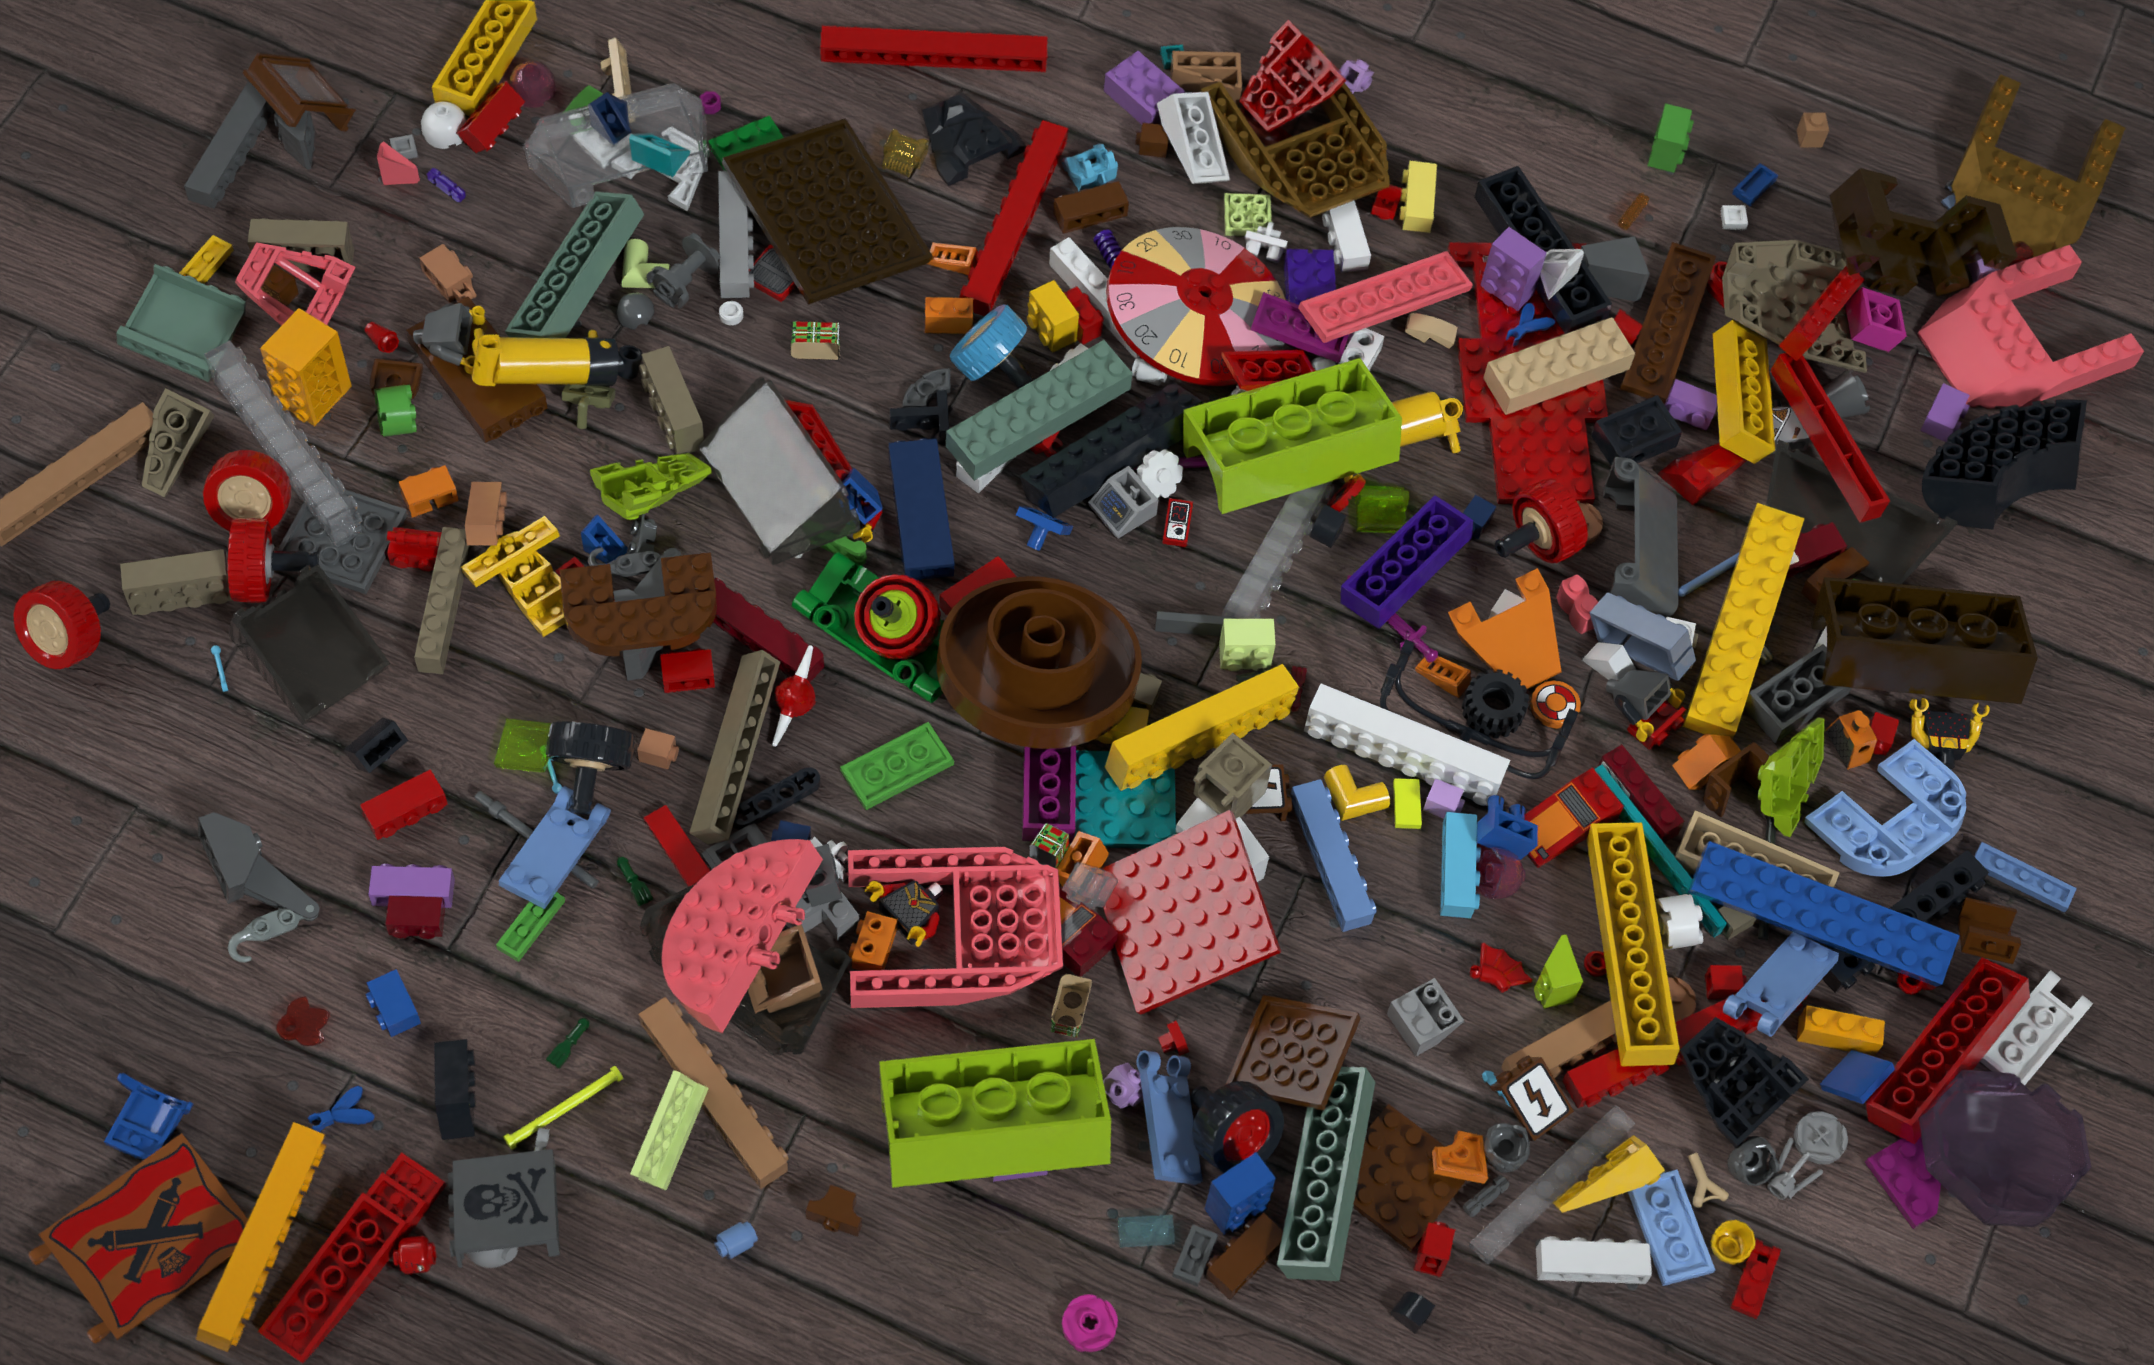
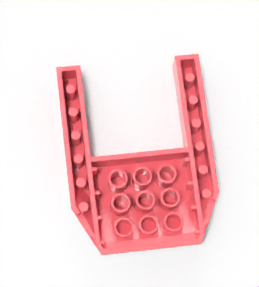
M2070 245L1988 274L1968 288L1946 299L1918 331V337L1950 385L1957 390L1969 394L1966 402L1967 405H1970L1969 407L1982 406L1994 409L1995 406L2008 407L2017 404L2019 408L2030 406L2033 401L2041 402L2133 368L2142 356L2144 350L2131 333L2053 362L2011 300L2072 279L2082 262Z
M1006 847L848 850L849 887H867L871 881H877L881 885L910 883L912 881H917L921 886L931 885L934 882L939 885H953L956 968L850 971L851 1008L961 1005L1011 994L1063 968L1058 869L1049 865H1042L1030 857L1025 858L1013 853V850Z

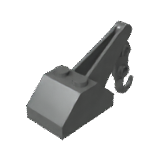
M602 547L590 553L588 557L589 566L604 565L598 564L595 561V557L604 551ZM669 548L663 555H659L654 551L621 555L607 563L611 566L612 574L623 577L647 574L633 591L630 589L613 591L615 602L665 596L661 558L681 556V552L676 548ZM663 646L624 650L623 657L627 681L642 679L657 662L660 655L664 653Z

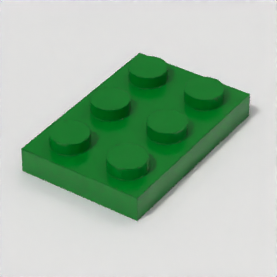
M769 115L708 140V146L722 169L726 171L722 165L723 157L784 137Z

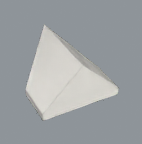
M1550 249L1547 252L1540 276L1548 300L1578 273L1584 255L1582 249Z

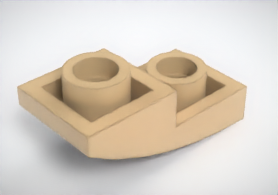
M1410 313L1405 332L1424 343L1431 338L1449 349L1455 342L1458 327L1435 317Z

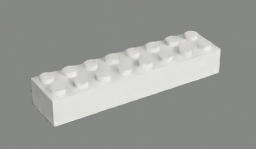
M1320 684L1311 703L1304 732H1307L1314 738H1322L1332 742L1338 748L1354 751L1360 757L1371 758L1385 767L1398 769L1407 776L1423 779L1430 785H1433L1436 778L1464 790L1462 796L1472 799L1476 804L1488 806L1487 799L1492 795H1497L1510 762L1507 758L1323 684Z

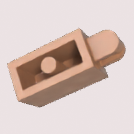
M442 244L419 258L422 272L449 303L455 299L458 302L468 296L470 299L476 297L471 281L473 275L466 265L462 266L460 264L459 258L453 250L449 251Z

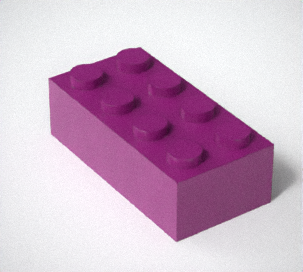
M1076 746L1054 749L1024 747L1022 841H1033L1047 823L1068 833L1069 843H1072L1075 836Z

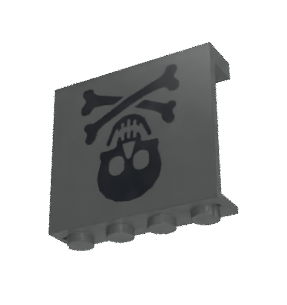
M553 1149L453 1161V1172L448 1173L449 1188L453 1189V1194L449 1195L450 1212L454 1211V1217H449L450 1234H454V1240H450L449 1244L451 1257H456L458 1268L463 1267L462 1259H464V1253L547 1244L549 1257L560 1255L556 1166Z

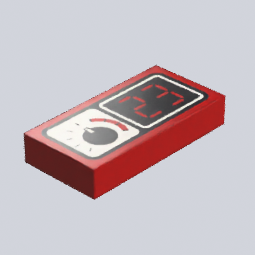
M1169 498L1162 544L1187 547L1193 502Z

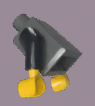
M1630 670L1620 680L1609 679L1606 685L1607 693L1613 694L1615 707L1625 715L1632 725L1638 727L1636 737L1642 742L1646 740L1647 735L1651 736L1654 727L1651 723L1642 722L1641 719L1647 720L1667 698L1668 702L1676 709L1679 708L1685 698L1683 690L1672 689L1673 685L1669 683L1668 674L1656 671Z

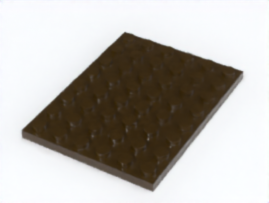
M846 118L738 152L722 159V165L808 305L928 264L933 259V255Z

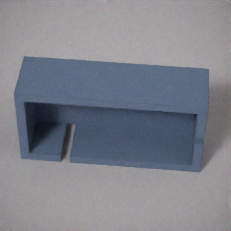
M1607 592L1589 612L1598 642L1622 645L1632 635L1623 645L1629 657L1660 673L1668 674L1670 678L1679 681L1696 661L1689 631L1684 625L1675 624L1660 614L1656 615L1649 612L1641 605H1634L1622 596H1615Z

